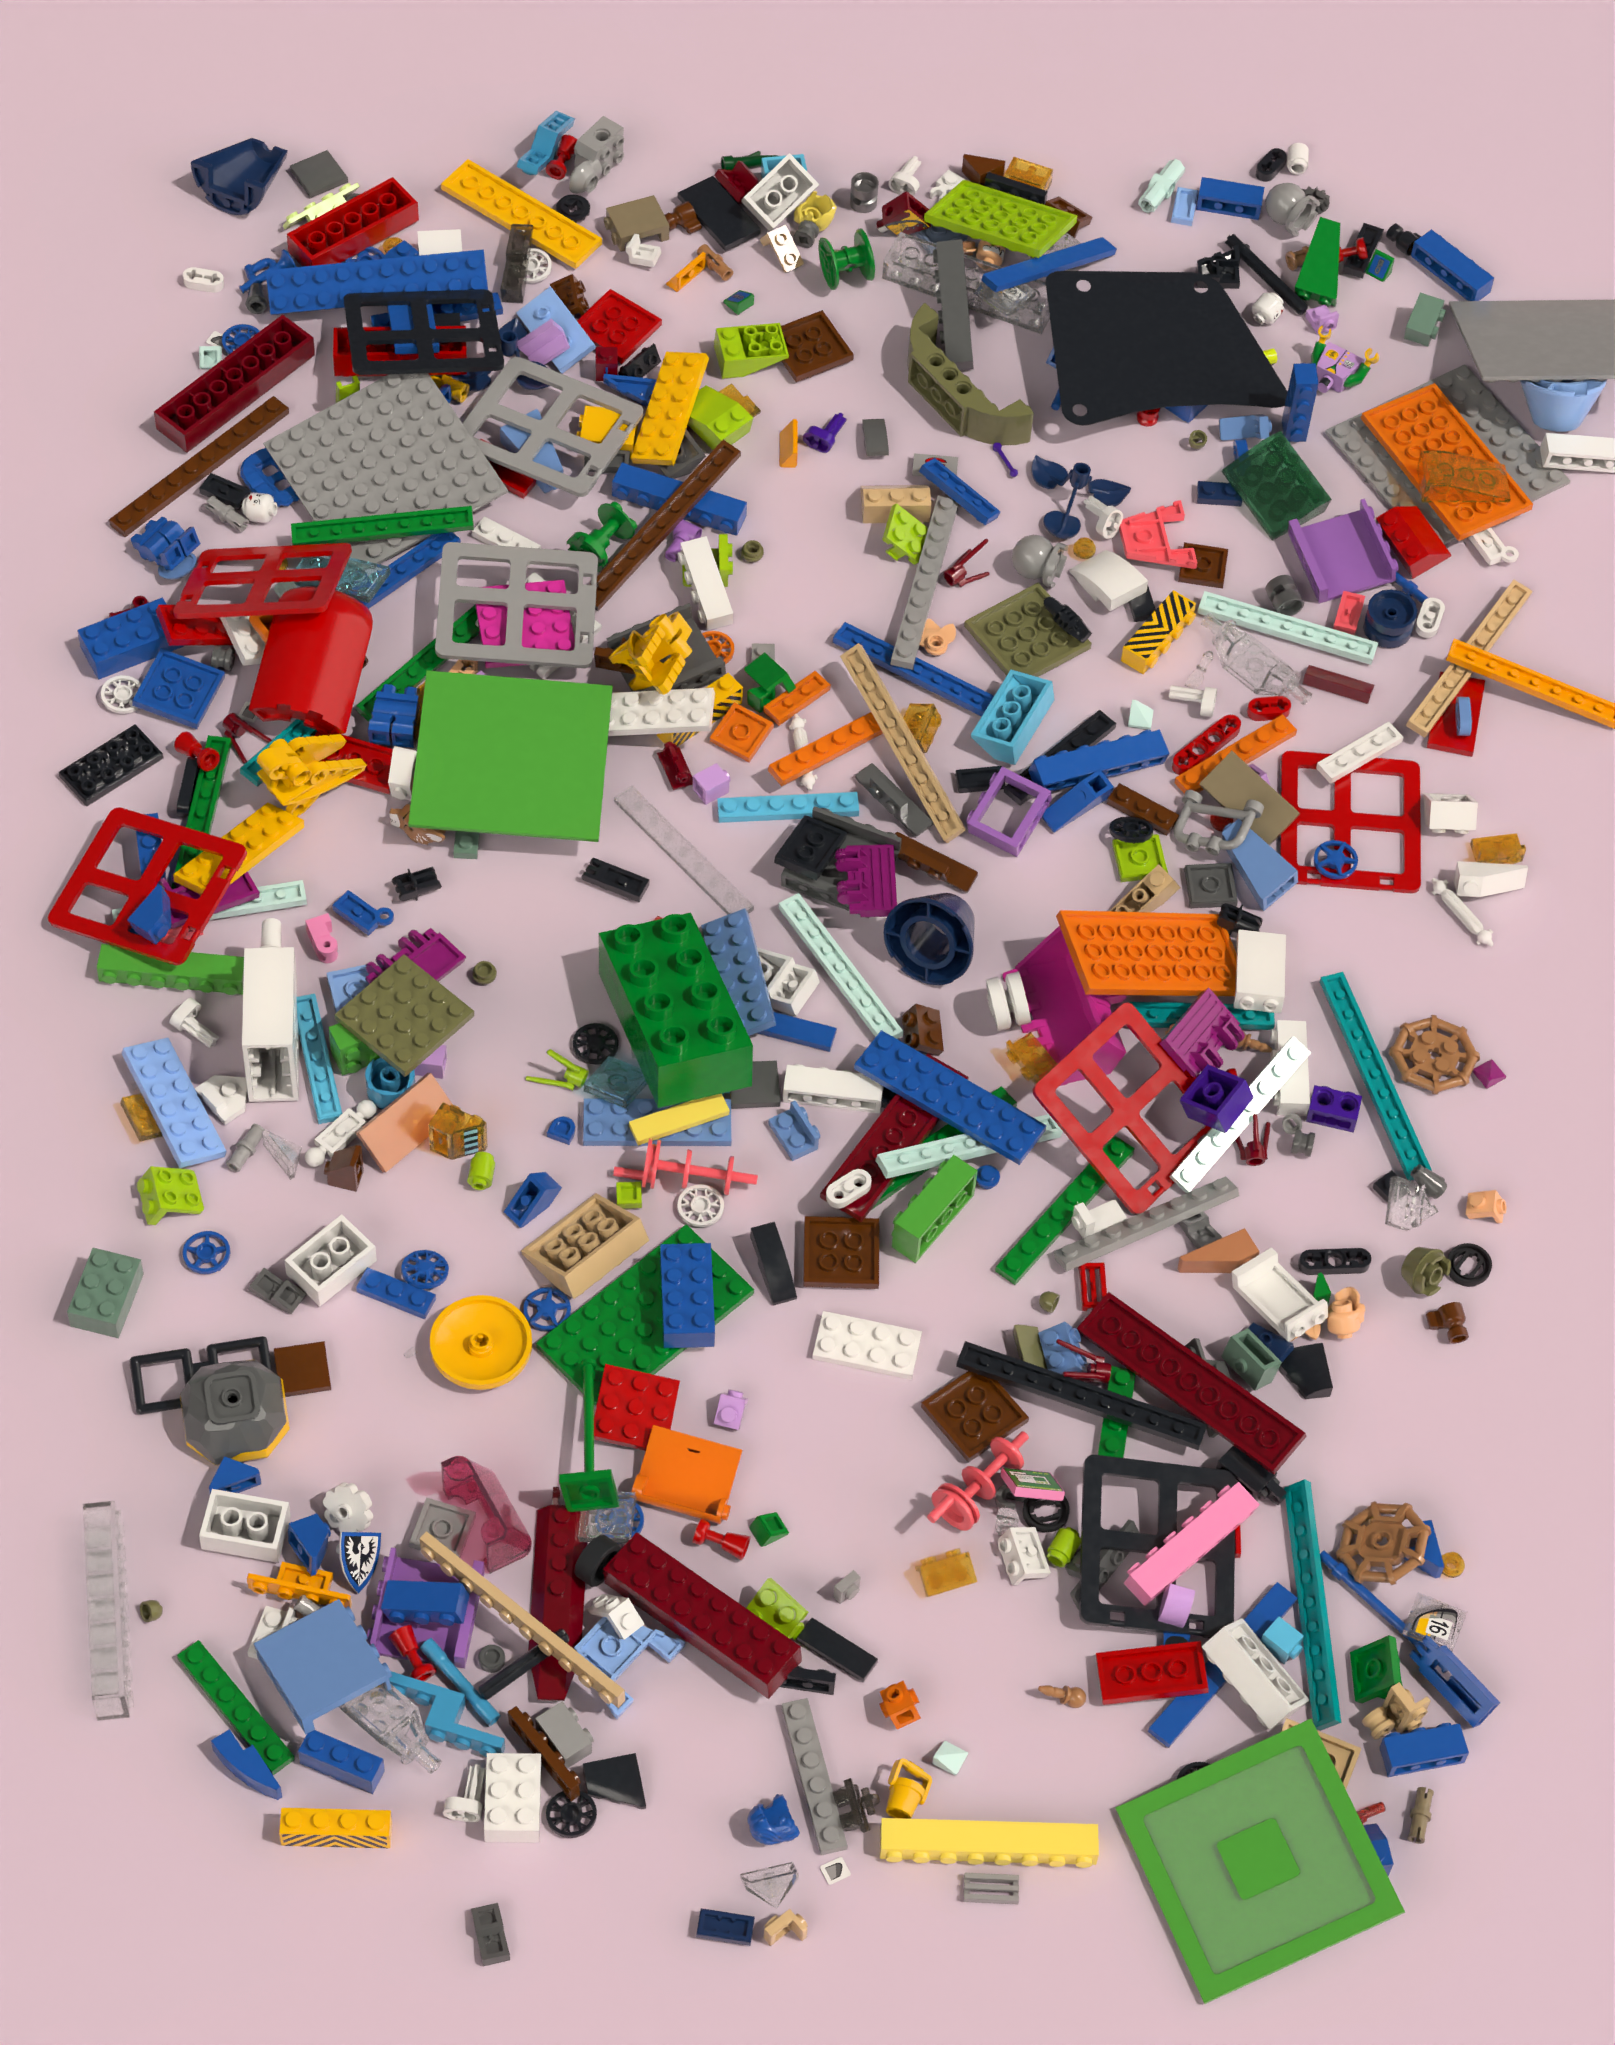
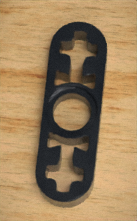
M188 757L177 801V816H189L200 771L197 758Z
M1363 1248L1312 1249L1302 1252L1298 1267L1306 1275H1318L1321 1272L1324 1275L1361 1274L1369 1269L1372 1258L1370 1253ZM1330 1257H1337L1341 1260L1342 1264L1340 1266H1332L1328 1259ZM1356 1257H1360V1260L1363 1261V1264H1359V1262L1356 1260ZM1311 1259V1262L1314 1263V1265L1309 1266V1263L1306 1262V1260Z

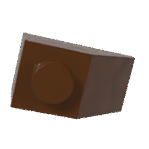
M355 1145L335 1151L331 1161L327 1160L324 1175H327L329 1186L357 1192L364 1172L362 1146Z

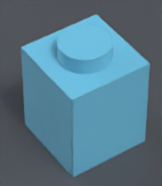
M1278 1617L1265 1631L1261 1641L1275 1658L1285 1664L1290 1658L1294 1660L1302 1651L1301 1643L1304 1635L1281 1617Z

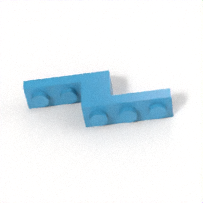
M559 111L551 114L538 126L531 149L519 159L517 167L522 169V172L525 174L537 175L546 167L548 162L554 160L561 136L573 127L575 118Z
M391 1671L392 1677L389 1678L391 1684L389 1693L398 1698H404L405 1696L414 1699L415 1702L424 1706L432 1705L425 1723V1732L430 1739L436 1742L447 1741L453 1743L462 1750H469L470 1748L479 1751L485 1757H487V1753H504L505 1738L458 1724L466 1705L465 1694Z

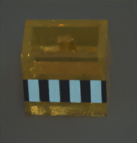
M442 1102L428 1124L430 1150L451 1160L486 1151L488 1147L487 1123L477 1115L463 1112L458 1106Z

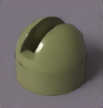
M1201 430L1193 431L1189 437L1191 448L1201 449L1205 446L1207 442L1205 432Z
M1050 1291L1042 1293L1039 1298L1041 1308L1049 1313H1053L1059 1302L1060 1295Z
M147 1600L140 1604V1615L145 1622L155 1621L162 1615L163 1607L157 1600Z

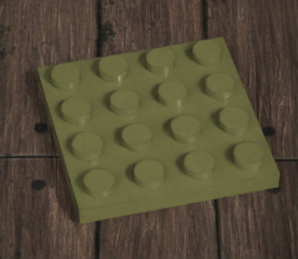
M1039 583L969 618L964 623V627L1006 676L1010 670H1015L1039 677L1091 649L1092 643L1088 639L1084 643L1080 642L1072 635L1067 634L1052 619L1053 615L1043 604L1044 598L1050 595Z
M402 955L334 1015L338 1023L406 1077L474 1017V1010L407 956Z

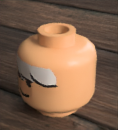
M981 240L975 256L976 261L985 269L998 268L1003 262L1005 247L991 245L989 242Z

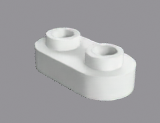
M1428 598L1423 602L1415 625L1418 635L1424 638H1431L1437 634L1445 610V605L1440 599Z
M856 1169L830 1184L826 1191L828 1204L834 1208H844L868 1193L871 1188L870 1174L865 1170ZM856 1183H860V1184H862V1186H861V1187H857V1186H855V1184H856ZM835 1196H841L842 1199H836Z

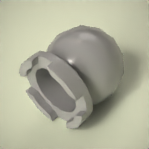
M1282 183L1274 186L1269 191L1265 200L1266 211L1269 217L1276 223L1286 225V230L1293 236H1298V231L1301 229L1306 231L1318 215L1315 209L1317 206H1320L1318 199L1311 195L1306 196L1305 192L1293 183Z
M1040 535L1025 536L1017 542L1013 549V566L1018 574L1024 578L1033 580L1043 578V585L1053 588L1055 582L1052 581L1055 577L1060 578L1067 556H1064L1063 553L1069 547L1060 542L1053 547L1048 539Z

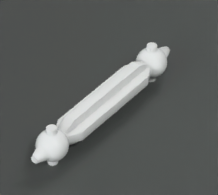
M794 714V719L791 721V725H789L790 730L794 729L793 738L796 750L808 745L807 733L803 729L807 720L800 718L798 714ZM813 770L803 775L802 781L799 782L801 786L804 785L809 791L812 790L815 780L818 779L816 774L812 775Z
M1432 878V893L1434 895L1441 894L1442 901L1472 934L1478 935L1477 944L1480 945L1482 943L1493 946L1491 935L1493 931L1491 929L1484 930L1483 924L1454 891L1447 889L1449 882L1446 879L1442 881Z

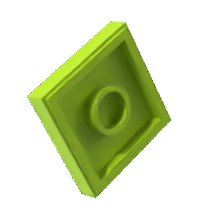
M1158 834L1153 835L1150 840L1135 844L1125 843L1117 839L1112 840L1121 882L1142 880L1158 864L1168 873Z

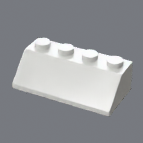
M1243 1618L1223 1627L1202 1646L1206 1651L1205 1654L1208 1660L1220 1668L1224 1679L1238 1690L1241 1700L1246 1705L1252 1707L1257 1714L1259 1722L1270 1730L1280 1725L1286 1718H1289L1310 1701Z

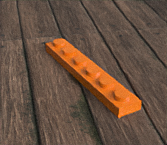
M872 712L769 764L768 772L782 787L883 734Z
M1282 714L1177 776L1174 783L1183 793L1186 790H1193L1199 793L1204 790L1199 785L1200 782L1231 751L1248 764L1294 737L1297 729Z

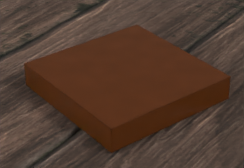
M1184 542L1183 549L1194 548L1197 569L1180 567L1178 582L1223 589L1228 549Z
M325 1341L274 1348L277 1375L283 1379L285 1397L331 1390Z

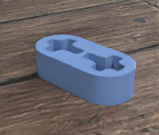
M1457 697L1455 704L1457 735L1470 736L1472 729L1470 698Z

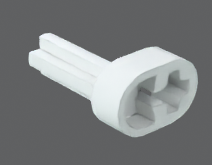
M913 156V158H910L900 172L893 174L888 182L892 191L900 195L906 191L912 196L915 195L920 187L919 181L913 177V174L921 165L918 157Z
M1089 496L1088 499L1084 500V504H1086L1085 508L1099 516L1096 531L1106 539L1114 537L1122 523L1123 513L1114 506H1106L1093 496Z
M1171 685L1169 698L1202 703L1200 716H1213L1217 688L1205 687V690Z
M188 998L173 1013L170 1024L179 1031L186 1030L209 1048L214 1047L219 1036L195 1020L201 1010V1004L192 998Z
M478 1764L469 1767L464 1798H446L443 1810L445 1817L463 1822L473 1823L480 1821L483 1808L482 1803H480L485 1768H481V1765Z

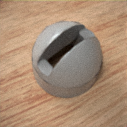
M1296 1113L1287 1114L1282 1121L1284 1131L1288 1134H1295L1296 1129L1301 1130L1302 1120L1300 1116ZM1289 1119H1293L1297 1126L1294 1127Z

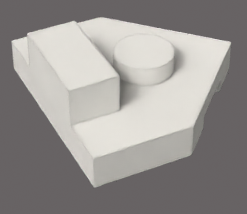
M214 1075L195 1088L199 1098L225 1125L245 1112L248 1091L246 1077Z

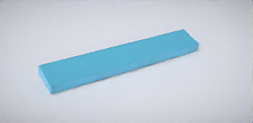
M316 995L297 997L298 1033L318 1123L333 1122L342 1115Z

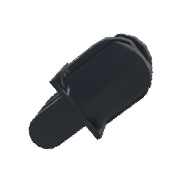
M433 866L413 873L410 872V869H407L408 873L395 876L392 879L393 885H396V892L400 893V901H407L413 898L418 901V895L442 887Z
M1224 903L1221 905L1217 924L1229 930V935H1231L1232 931L1238 933V930L1260 932L1259 929L1262 926L1263 919L1242 910L1243 904L1238 908Z

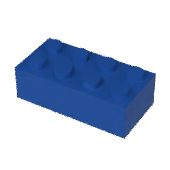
M163 597L77 630L80 647L98 680L156 658L161 648L172 652L184 647L183 645L169 646L156 613L158 605H167Z
M711 1243L660 1244L664 1348L714 1347L715 1319Z

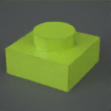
M616 1182L617 1205L623 1209L642 1208L641 1182Z

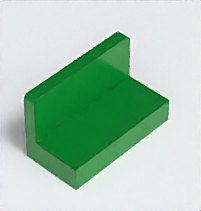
M765 652L744 668L746 674L766 692L771 691L778 684L788 693L796 688L788 673Z

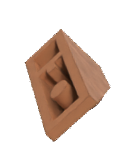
M1244 1228L1181 1256L1177 1269L1180 1273H1232L1236 1268L1258 1256L1260 1251Z

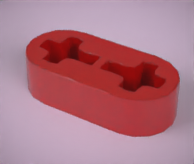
M1284 696L1254 698L1248 704L1247 715L1254 721L1274 720L1282 714L1288 717L1291 710V702Z

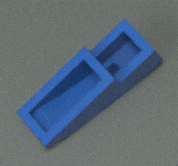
M230 1729L211 1740L213 1752L238 1779L266 1796L276 1800L282 1798L280 1785L253 1745L243 1750Z

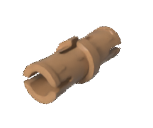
M703 244L698 248V255L702 252L706 253L705 262L711 271H715L724 281L732 277L733 270L723 262V258L719 254H715L707 244Z

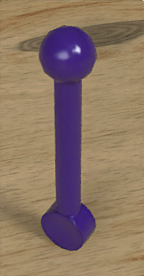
M994 443L993 450L1001 456L1010 470V476L1016 477L1018 470L1014 469L1001 450L1002 445Z

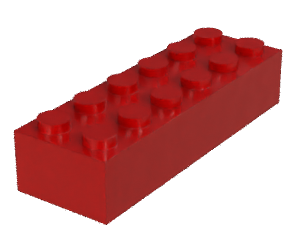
M392 177L287 233L288 252L302 267L341 263L349 257L351 258L362 252L367 247H371L419 221L418 202Z
M436 326V329L466 328V326ZM336 327L333 331L334 376L348 377L357 375L352 369L347 327ZM363 327L365 331H391L390 327ZM467 342L439 343V352L434 353V357L436 359L467 358ZM393 344L366 346L367 359L369 361L416 360L418 358V354H395ZM467 372L428 373V374H429V375H433V376H435V375H464V374H467ZM357 375V376H386V375Z

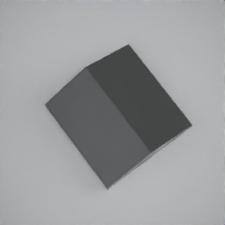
M686 429L674 466L658 465V467L666 477L675 479L689 475L706 456Z

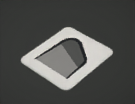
M214 331L206 343L212 346H222L223 334Z
M245 702L238 716L241 719L254 723L257 716L248 710L250 702Z
M842 1857L820 1866L829 1885L851 1875Z

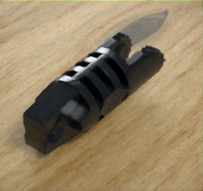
M1050 596L1044 598V607L1053 615L1052 619L1067 634L1072 635L1082 643L1091 636L1092 632L1083 622L1082 618L1068 605H1063Z

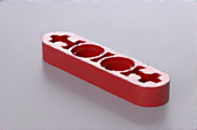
M1231 714L1222 717L1175 754L1172 770L1176 774L1181 775L1211 757L1239 734L1241 720ZM1216 735L1221 740L1219 742H1212L1208 737ZM1201 748L1205 753L1198 755L1193 752V749Z

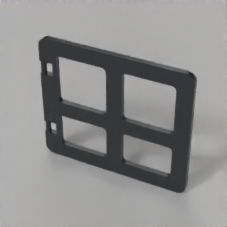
M489 290L349 293L344 296V310L352 369L357 375L499 371L504 368V356L493 294ZM474 303L476 305L480 326L478 328L431 329L429 326L426 307L428 304ZM409 305L414 329L365 331L363 329L360 308L363 306ZM489 308V311L482 312V309ZM479 341L483 343L485 355L483 358L436 359L432 344L438 342ZM413 343L417 347L418 359L369 361L367 359V345ZM489 348H496V351H489Z
M1089 1455L1083 1463L1079 1617L1085 1624L1212 1638L1223 1627L1234 1622L1235 1529L1200 1559L1212 1561L1215 1564L1214 1616L1189 1614L1183 1628L1160 1622L1158 1617L1163 1592L1156 1597V1609L1102 1604L1099 1601L1101 1549L1148 1554L1156 1546L1158 1549H1161L1165 1545L1163 1540L1173 1531L1177 1533L1178 1485L1213 1488L1216 1491L1217 1501L1219 1499L1217 1494L1224 1487L1229 1485L1232 1488L1235 1485V1477L1230 1471L1103 1455ZM1103 1475L1157 1482V1535L1107 1530L1101 1527ZM1110 1612L1124 1613V1621L1111 1620ZM1189 1621L1203 1622V1630L1190 1629Z

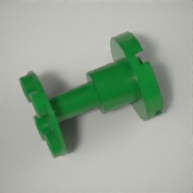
M613 501L611 504H601L598 508V517L603 526L599 530L593 529L589 534L575 532L567 541V544L570 545L568 551L594 553L598 558L597 572H600L608 563L605 549L610 545L609 538L614 535L624 540L631 539L637 529V523L622 511L623 509L619 503Z

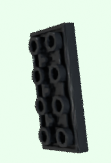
M714 176L678 192V199L682 203L686 201L691 203L698 221L724 251L761 234L760 227Z
M134 724L59 771V777L86 806H89L164 757L163 753Z

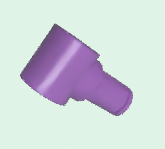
M682 520L674 528L673 542L665 552V557L671 562H676L678 559L677 553L680 552V543L700 538L702 528Z

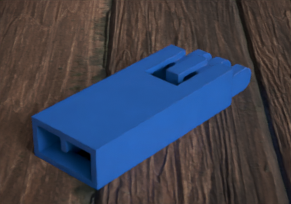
M1426 1635L1422 1639L1424 1644L1418 1643L1416 1646L1418 1652L1412 1650L1409 1656L1420 1667L1418 1670L1473 1728L1480 1726L1500 1704L1499 1700L1446 1645L1439 1647L1431 1637ZM1437 1666L1442 1669V1673L1449 1671L1452 1674L1448 1681L1435 1669Z

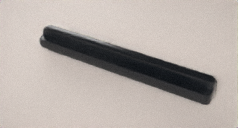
M559 1629L554 1633L564 1642H569V1636L563 1629ZM536 1645L480 1685L478 1688L479 1693L485 1700L490 1699L548 1656Z

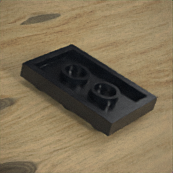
M804 815L775 855L774 863L817 881L834 857L835 851L846 840L847 832Z

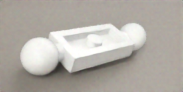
M371 1100L361 1101L357 1106L356 1113L348 1108L317 1136L314 1141L318 1147L308 1149L305 1154L307 1164L312 1167H318L324 1162L325 1154L332 1158L335 1151L344 1149L357 1137L356 1132L367 1123L364 1119H371L376 1114L377 1109L374 1102Z

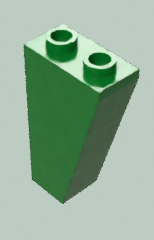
M1323 217L1319 218L1295 285V293L1302 300L1309 301L1311 299L1318 301L1320 305L1336 307L1340 246L1339 222Z

